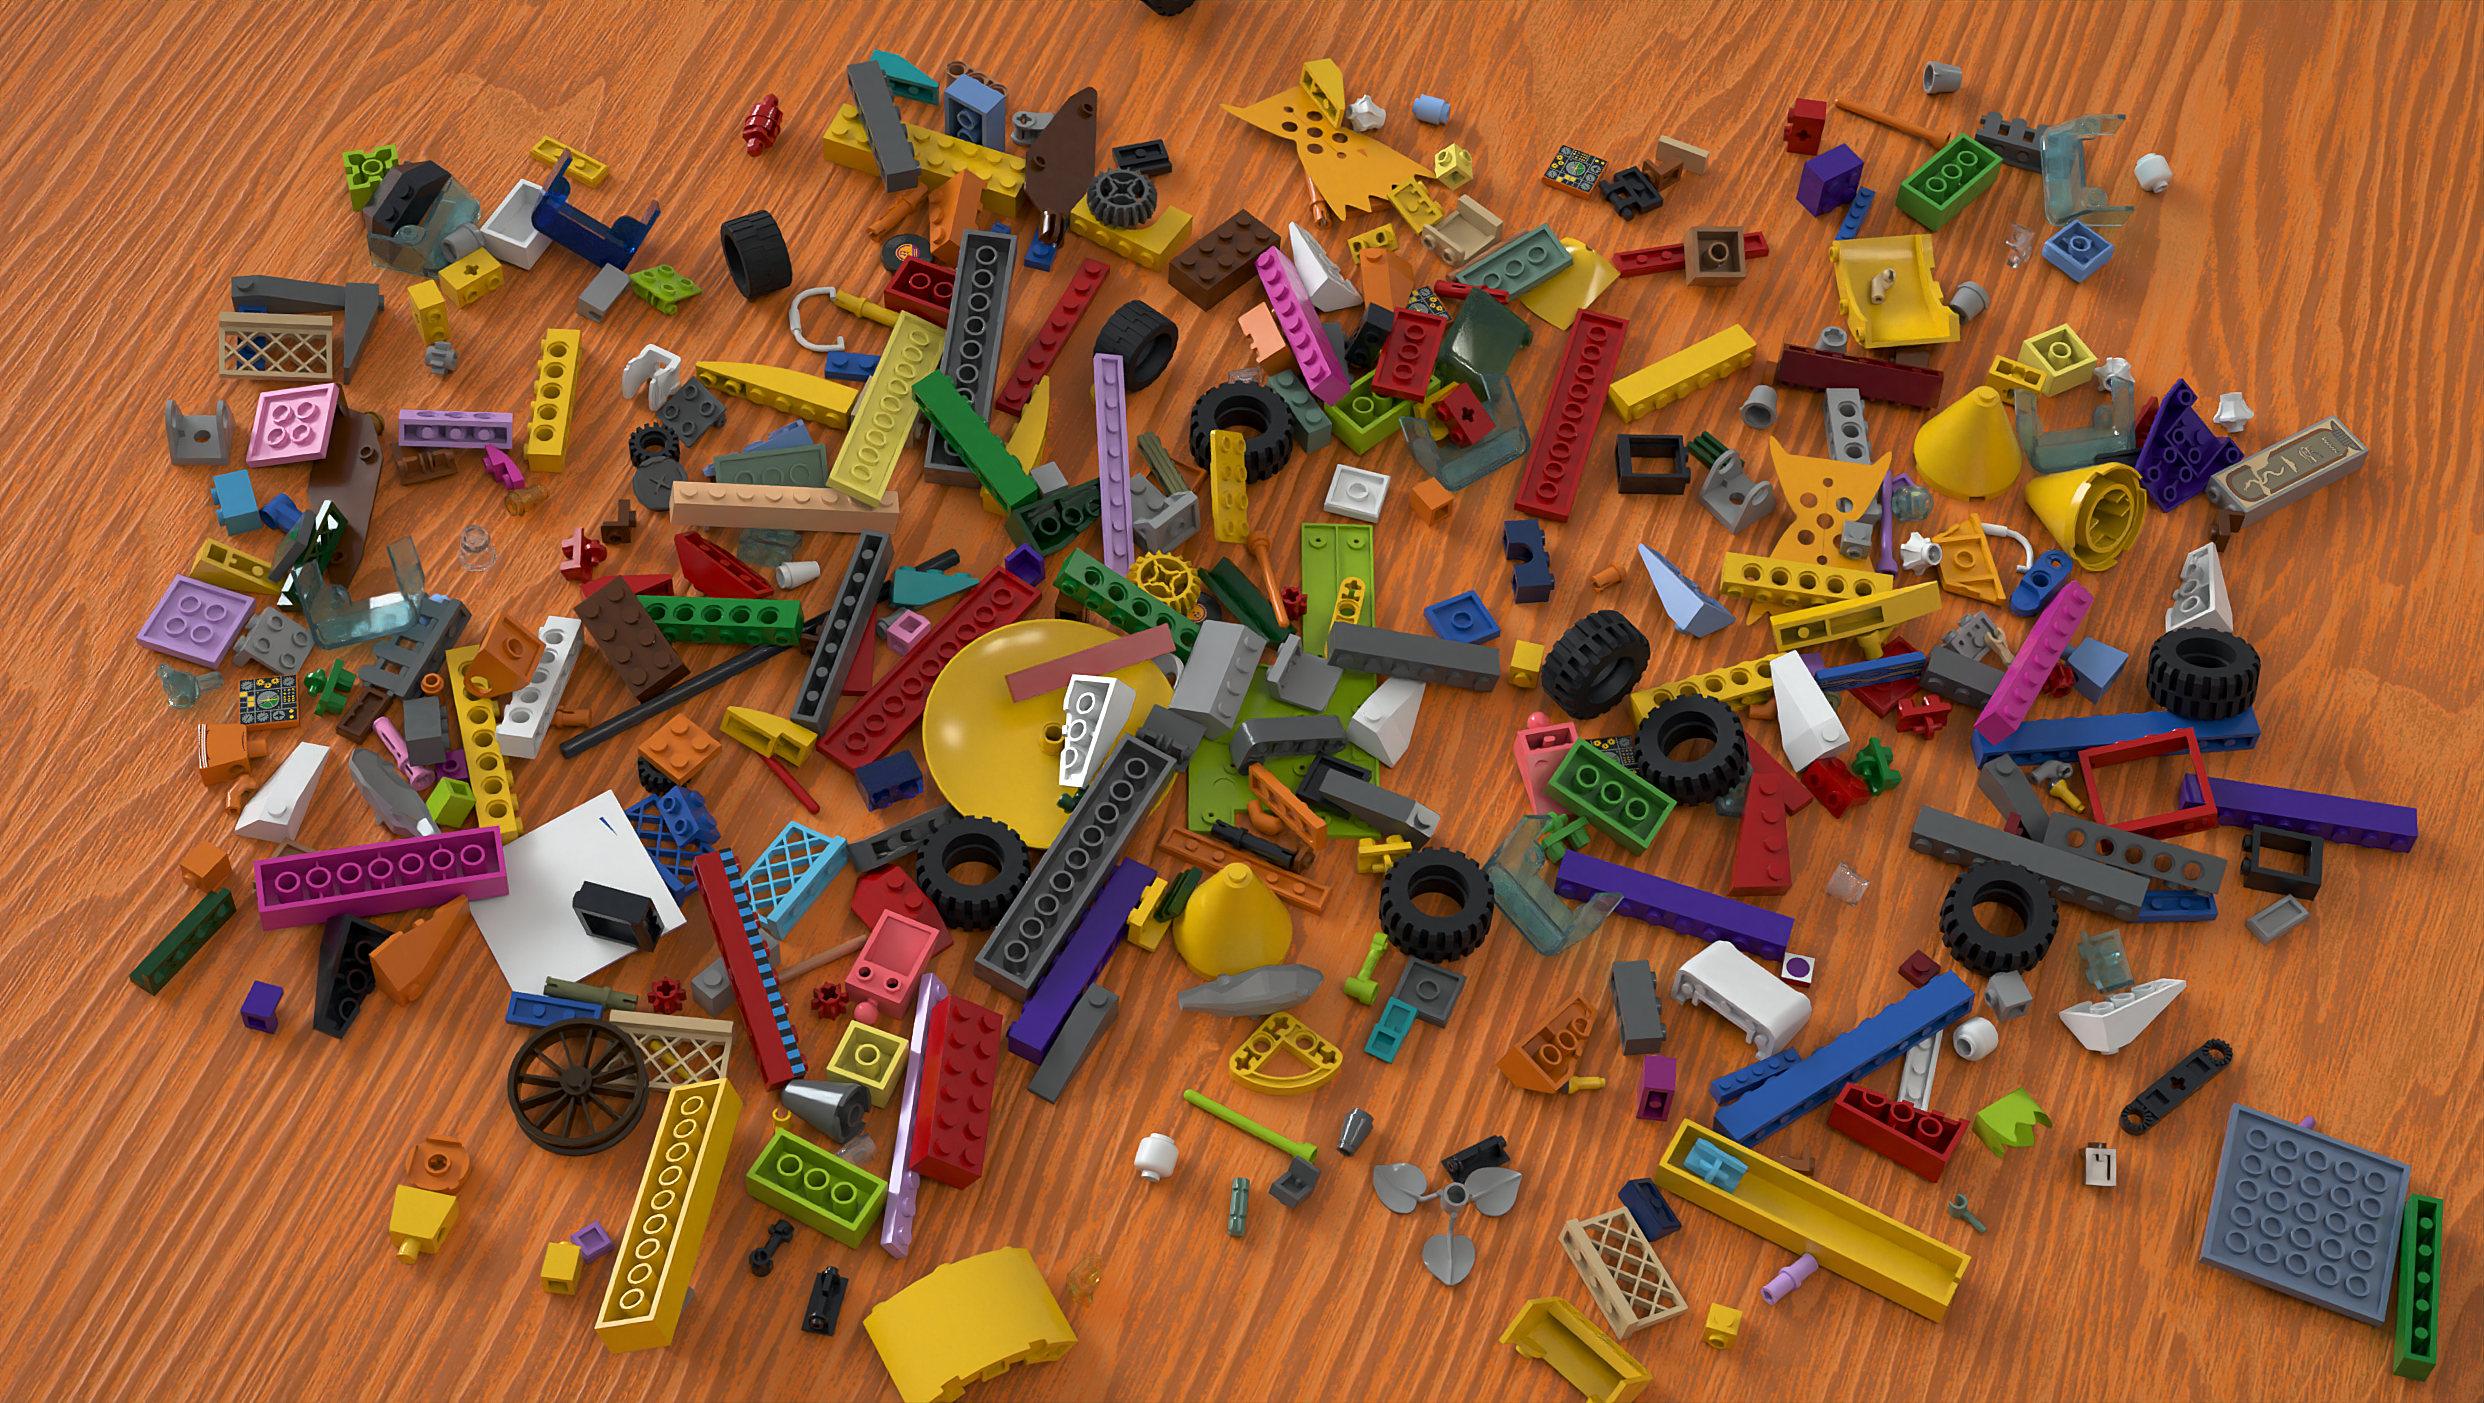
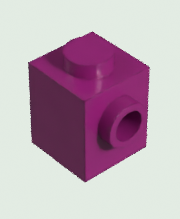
M464 749L445 752L446 762L435 763L438 782H440L442 777L467 782L470 786Z

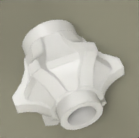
M1365 94L1362 99L1357 98L1355 104H1349L1346 110V118L1350 119L1353 130L1361 133L1367 129H1381L1385 122L1386 112L1375 105L1371 97Z
M2107 358V363L2103 367L2095 368L2093 374L2098 376L2100 383L2097 389L2099 391L2105 389L2114 392L2116 397H2120L2125 388L2128 386L2133 387L2135 384V380L2130 375L2131 365L2123 358Z
M2242 392L2220 395L2221 402L2219 403L2218 412L2213 418L2214 423H2219L2226 427L2227 432L2243 431V425L2253 418L2254 411L2245 404L2244 399H2242Z
M1912 532L1910 540L1906 544H1901L1900 556L1904 561L1902 567L1904 570H1914L1915 575H1922L1928 567L1937 565L1942 559L1941 547L1937 543H1932L1930 538H1922L1918 532Z

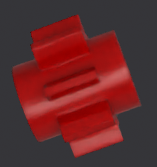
M1284 586L1281 597L1288 619L1298 621L1300 614H1307L1308 595H1302L1299 587Z
M2056 663L2042 686L2043 693L2047 694L2050 692L2054 698L2068 695L2072 690L2071 686L2076 685L2071 667L2069 666L2064 669L2063 664Z
M665 976L664 979L657 983L652 982L653 992L647 993L648 1003L653 1004L654 1013L660 1011L663 1014L670 1015L677 1010L682 1011L681 1001L687 1000L686 990L681 989L679 979L673 981Z
M825 982L819 989H813L815 999L811 1000V1009L818 1010L819 1019L826 1018L835 1021L836 1017L841 1013H847L846 1004L849 1002V994L846 992L841 993L840 983L835 985Z

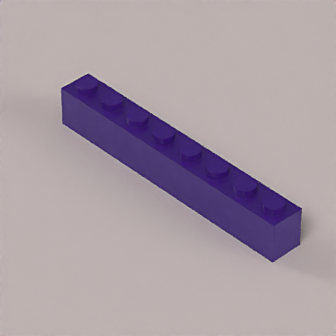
M2185 773L2178 790V811L2204 805L2197 777L2194 774ZM2208 777L2218 812V823L2222 826L2230 825L2251 830L2253 825L2257 824L2322 837L2324 840L2340 844L2348 843L2361 845L2366 848H2380L2410 853L2418 837L2417 808Z
M1568 849L1565 851L1558 871L1553 892L1566 899L1578 900L1595 908H1604L1617 912L1624 917L1640 919L1654 926L1659 925L1675 930L1680 934H1689L1702 938L1709 943L1719 940L1727 941L1733 944L1740 952L1751 953L1765 960L1782 963L1795 918Z
M1125 857L1120 866L1116 865L1109 876V883L1105 888L1101 887L1095 897L1094 906L1091 910L1087 909L1084 912L1080 921L1081 926L1077 932L1072 931L1066 941L1065 950L1062 954L1058 953L1055 956L1048 976L1044 975L1040 979L1036 988L1037 993L1033 999L1028 998L1021 1011V1017L1017 1022L1013 1021L1006 1033L1009 1052L1041 1066L1074 1008L1091 984L1096 982L1129 931L1130 925L1126 924L1128 916L1133 908L1138 909L1141 905L1140 897L1147 885L1151 887L1156 880V870L1128 857Z

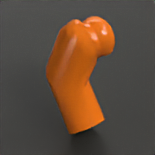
M242 774L230 785L226 791L227 814L237 815L241 812V796L244 791L251 793L256 789L257 780L255 777Z

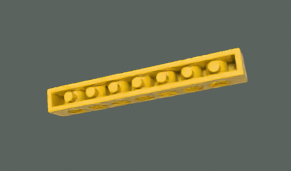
M480 644L445 650L472 792L477 801L475 807L479 828L499 825L502 846H505L518 839V835L524 834L521 817L515 818L514 811H518L519 806L516 793L510 794L509 791L510 787H514L511 769L505 770L504 764L510 763L509 756L501 755L499 742L495 740V732L498 726L495 718L500 717L497 700L491 701V697L481 698L475 696L464 686V677L480 649ZM475 676L471 678L472 683L480 689L487 690L492 688L491 683L483 677Z

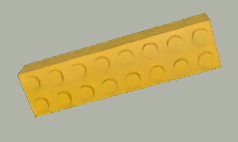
M843 103L822 137L824 160L881 177L857 108ZM900 121L901 124L905 123L908 133L907 142H912L915 153L913 158L914 160H919L922 175L918 176V183L925 184L931 193L934 189L939 188L966 168L988 183L987 190L982 191L980 203L983 204L982 209L1016 219L1028 198L1024 191L1026 159Z

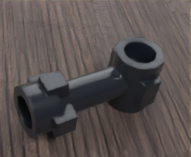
M779 1219L775 1225L772 1224L768 1229V1233L772 1236L764 1248H757L750 1254L749 1264L752 1265V1273L754 1275L765 1277L773 1270L772 1257L783 1242L790 1243L793 1238L794 1227L789 1222Z

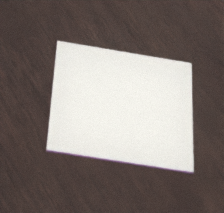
M611 789L503 846L509 895L468 901L471 914L512 990L545 996L543 991L544 986L547 985V976L577 983L638 950L634 947L586 934L572 907L573 897L578 890L580 891L584 881L651 898L665 926L661 937L687 923ZM603 817L606 820V822L610 825V827L614 830V832L608 826H606L599 818Z

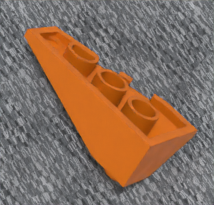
M1386 247L1359 249L1360 279L1365 311L1370 302L1394 312L1395 306L1407 308L1411 292L1415 287L1412 265Z
M462 894L438 908L434 912L433 917L426 922L422 918L415 921L413 929L407 933L396 932L369 954L377 988L402 1008L421 995L471 915L467 896Z
M1576 991L1516 1043L1496 1063V1066L1516 1087L1554 1094L1573 1077L1574 1067L1577 1060L1581 1057L1583 1045L1590 1035L1599 1012L1579 991Z

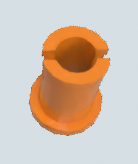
M1610 563L1607 569L1590 577V584L1597 593H1600L1616 582L1622 583L1627 576V572L1621 563Z
M435 673L427 674L421 681V689L426 694V697L439 696L440 706H443L445 703L443 695L444 680Z

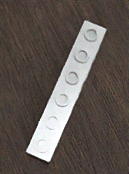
M548 616L544 627H540L538 638L547 646L530 684L521 690L513 691L511 704H507L504 710V720L496 728L495 740L499 742L501 755L530 759L536 758L585 642L583 622L581 620Z

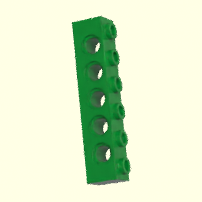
M1076 547L1065 559L1052 585L1130 635L1168 623L1176 651L1170 653L1177 656L1185 668L1201 627Z
M636 595L669 642L770 644L780 646L800 644L799 638L805 619L800 601Z

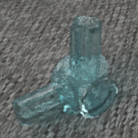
M161 663L160 667L155 671L157 677L163 682L162 687L168 695L169 706L176 709L192 707L195 704V699L200 697V693L219 688L224 684L222 674L219 671L195 677L188 671H175L172 666H168L166 663Z

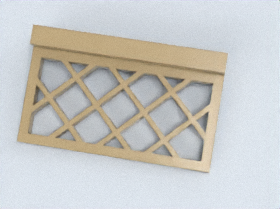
M220 312L219 378L332 382V316ZM225 335H237L242 342L233 349L225 342ZM257 336H265L271 343L261 350L252 341ZM286 337H291L299 344L292 350H288L281 341ZM314 338L326 339V346L319 352L309 344ZM246 345L257 353L249 361L238 353ZM275 346L285 354L277 362L266 354ZM303 347L313 355L305 363L294 355ZM232 357L236 358L243 365L238 370H225V363ZM262 357L271 367L266 371H258L252 365ZM288 359H291L299 368L294 372H286L281 365ZM316 360H319L326 366V373H314L309 366Z
M611 1010L609 1022L631 1037L638 1049L647 1057L644 1061L645 1067L647 1068L652 1064L660 1074L652 1081H649V1091L670 1092L672 1087L693 1084L694 1081L699 1083V1078H702L712 1070L718 1075L719 1079L727 1078L732 1047L735 1045L737 1035L733 1021ZM651 1039H660L665 1047L651 1056L643 1045ZM607 1041L606 1051L613 1044L612 1042ZM682 1042H691L696 1049L682 1059L674 1048ZM712 1045H724L723 1055L713 1062L704 1052ZM625 1051L619 1052L602 1069L601 1073L609 1071L620 1061L624 1065L629 1064L625 1059L628 1056ZM670 1051L678 1062L666 1071H663L656 1060ZM701 1054L709 1065L694 1074L687 1066V1063ZM683 1066L691 1078L682 1084H674L669 1079V1076ZM633 1073L601 1085L636 1089L637 1075Z
M1626 1206L1581 1222L1577 1218L1566 1221L1558 1239L1619 1341L1630 1338L1633 1332L1680 1316L1688 1311L1687 1304ZM1622 1218L1628 1228L1627 1233L1611 1228V1221ZM1591 1228L1603 1233L1601 1242L1590 1239L1584 1230ZM1607 1235L1624 1241L1622 1250L1605 1245ZM1628 1243L1641 1249L1643 1252L1642 1259L1626 1253ZM1602 1252L1618 1258L1616 1268L1604 1264L1600 1257ZM1622 1261L1638 1266L1637 1276L1620 1270ZM1643 1269L1654 1272L1659 1278L1658 1285L1641 1278ZM1617 1278L1634 1284L1632 1293L1620 1290L1616 1284ZM1638 1286L1655 1292L1653 1302L1636 1296ZM1659 1294L1670 1298L1676 1307L1669 1309L1658 1305ZM1633 1304L1650 1310L1648 1317L1638 1320L1632 1310Z

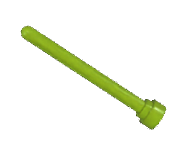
M1192 1089L1184 1092V1099L1291 1154L1292 1159L1298 1155L1309 1163H1314L1319 1151L1317 1146L1309 1142H1299L1297 1144Z

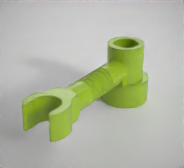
M1376 932L1370 952L1357 978L1348 977L1344 986V994L1359 998L1361 1003L1370 1006L1374 1004L1379 992V983L1369 979L1380 957H1382L1389 943L1386 940L1389 935Z

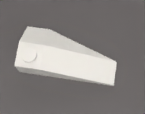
M1292 221L1289 224L1295 267L1313 307L1329 312L1360 305L1364 300L1352 282L1348 279L1346 281L1339 274L1341 269L1325 256L1326 251L1311 233Z
M1794 650L1770 661L1782 746L1795 773L1798 774L1808 769L1815 759L1834 757L1847 751L1850 739L1797 651Z
M1072 674L1063 705V710L1067 712L1066 725L1062 726V735L1065 736V749L1061 752L1059 785L1068 788L1086 789L1128 720L1137 691L1117 678Z
M301 742L243 808L234 830L235 835L281 843L285 837L294 841L331 748Z

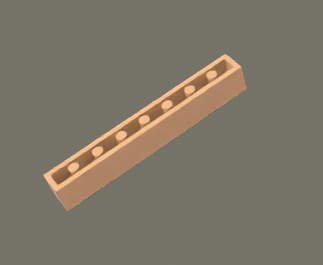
M673 481L669 501L671 525L862 533L863 529L894 534L900 514L897 491H885L878 507L875 508L833 488Z

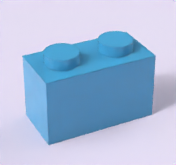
M247 469L214 476L216 488L210 490L214 505H221V509L216 510L220 527L226 525L229 536L261 529L262 524Z

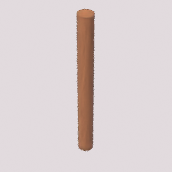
M1523 228L1447 274L1445 276L1446 281L1456 282L1457 274L1524 236L1529 231Z
M863 934L778 972L779 985L864 948L868 940L867 936Z

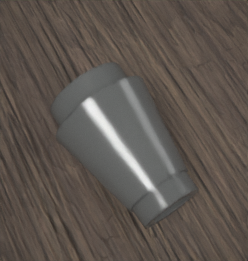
M1353 1108L1350 1113L1345 1114L1337 1147L1338 1152L1348 1157L1354 1156L1373 1129L1372 1122L1374 1118L1369 1113Z

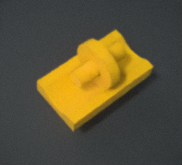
M1391 223L1347 240L1355 265H1360L1359 249L1386 247L1392 252L1400 249Z
M1401 835L1389 836L1386 838V844L1376 845L1375 840L1372 838L1361 839L1357 855L1358 874L1383 872L1385 879L1388 869L1393 867L1394 862L1400 857L1406 859L1407 853L1412 851L1411 842H1404Z

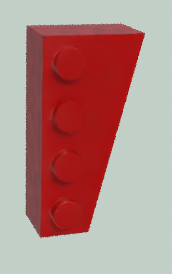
M1752 773L1745 785L1740 826L1736 839V850L1727 897L1785 896L1792 887L1781 773Z
M1847 1082L1836 1099L1826 1124L1937 1184L1959 1147L1970 1121L1962 1118L1955 1121L1944 1117L1945 1113L1932 1109L1931 1113L1914 1108V1103L1905 1100H1902V1102L1887 1099L1886 1094Z

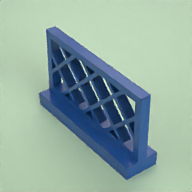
M654 793L624 810V813L629 821L638 822V829H634L639 839L657 840L656 848L645 846L644 848L677 906L680 908L683 906L684 898L699 890L696 878L694 882L687 886L677 879L678 875L695 876L692 868L679 867L680 859L694 860L695 856L714 852L715 850L707 842L694 838L689 844H695L699 848V852L681 851L679 846L678 850L660 848L661 841H676L671 833L662 832L663 825H667L662 815L643 814L644 810L653 805L658 809L657 802L661 798ZM603 817L599 818L606 826H608L614 832V830L610 827V825L606 822V820ZM642 822L660 824L659 832L641 830ZM659 856L677 858L676 866L663 865L658 860Z

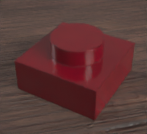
M2010 812L2003 831L2021 837L2023 828L2018 827L2022 815Z
M1918 949L1899 967L1898 974L1920 989L1940 973L1941 966Z

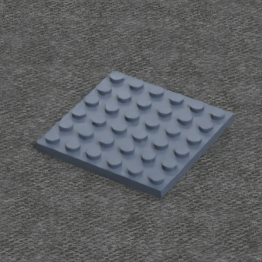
M2235 1102L2230 1108L2199 1262L2380 1328L2386 1316L2411 1166Z

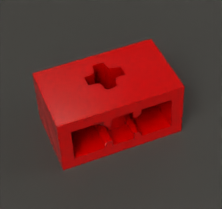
M1796 98L1794 108H1789L1787 123H1790V126H1785L1783 141H1787L1786 152L1817 156L1826 119L1827 102Z
M1467 382L1454 386L1431 404L1435 410L1436 417L1444 423L1450 432L1451 439L1461 449L1474 445L1496 427Z

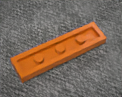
M1259 762L1249 766V789L1315 851L1325 848L1328 831L1325 821L1314 814L1306 803L1301 802L1287 786H1284L1275 778L1271 771H1268Z

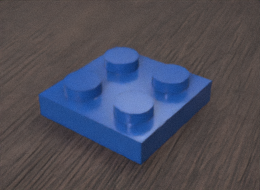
M1474 589L1424 608V617L1439 639L1480 645L1500 637L1501 629Z

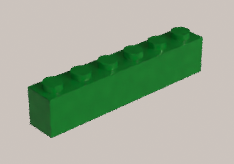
M937 369L912 385L913 401L1008 516H1010L1013 510L1038 501L1039 486L1034 477L1025 474L1019 459L1006 451L1003 440L998 435L994 436L989 430V425L982 415L977 416L972 410L973 407L970 400L965 395L961 396L958 393L956 385L949 375L944 376Z
M2412 1193L2404 1206L2400 1229L2393 1375L2425 1382L2436 1366L2443 1200Z

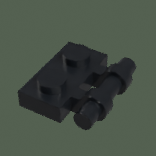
M1637 166L1614 174L1613 184H1609L1607 180H1602L1598 185L1602 190V196L1607 201L1612 202L1616 213L1619 216H1623L1626 221H1631L1634 218L1635 214L1632 212L1634 208L1642 215L1663 206V197ZM1623 193L1627 198L1622 200L1619 194Z

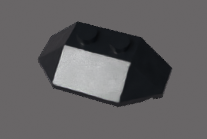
M431 160L392 166L363 208L371 248L393 263L452 174Z

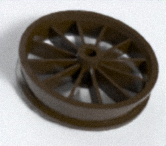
M594 1018L565 1019L540 1029L522 1045L515 1055L507 1079L509 1103L522 1131L539 1147L563 1156H587L615 1146L625 1139L638 1125L646 1110L649 1099V1077L642 1055L635 1042L617 1026ZM588 1036L580 1066H574L565 1039ZM598 1037L612 1042L613 1044L587 1070L595 1038ZM559 1041L563 1043L570 1064V1068L566 1071L542 1053L549 1046ZM621 1050H624L633 1061L632 1063L598 1074ZM537 1057L557 1073L561 1079L526 1074V1072ZM633 1073L637 1075L635 1090L601 1085ZM522 1083L556 1088L521 1100ZM594 1094L632 1099L625 1113L620 1116ZM558 1100L535 1125L524 1113V1111ZM590 1101L593 1102L616 1122L603 1131L595 1133L586 1104ZM570 1103L562 1136H554L543 1131ZM583 1105L592 1135L569 1138L577 1106Z

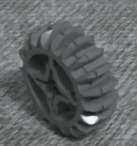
M1118 166L1117 170L1113 171L1108 168L1106 173L1099 172L1097 177H1093L1087 189V204L1090 214L1095 215L1096 221H1103L1104 226L1112 224L1114 229L1117 226H1123L1126 230L1129 225L1136 228L1138 223L1145 224L1147 219L1152 218L1153 212L1157 208L1158 193L1156 192L1154 181L1149 180L1148 174L1141 175L1140 169L1133 172L1130 166L1127 170H1121Z

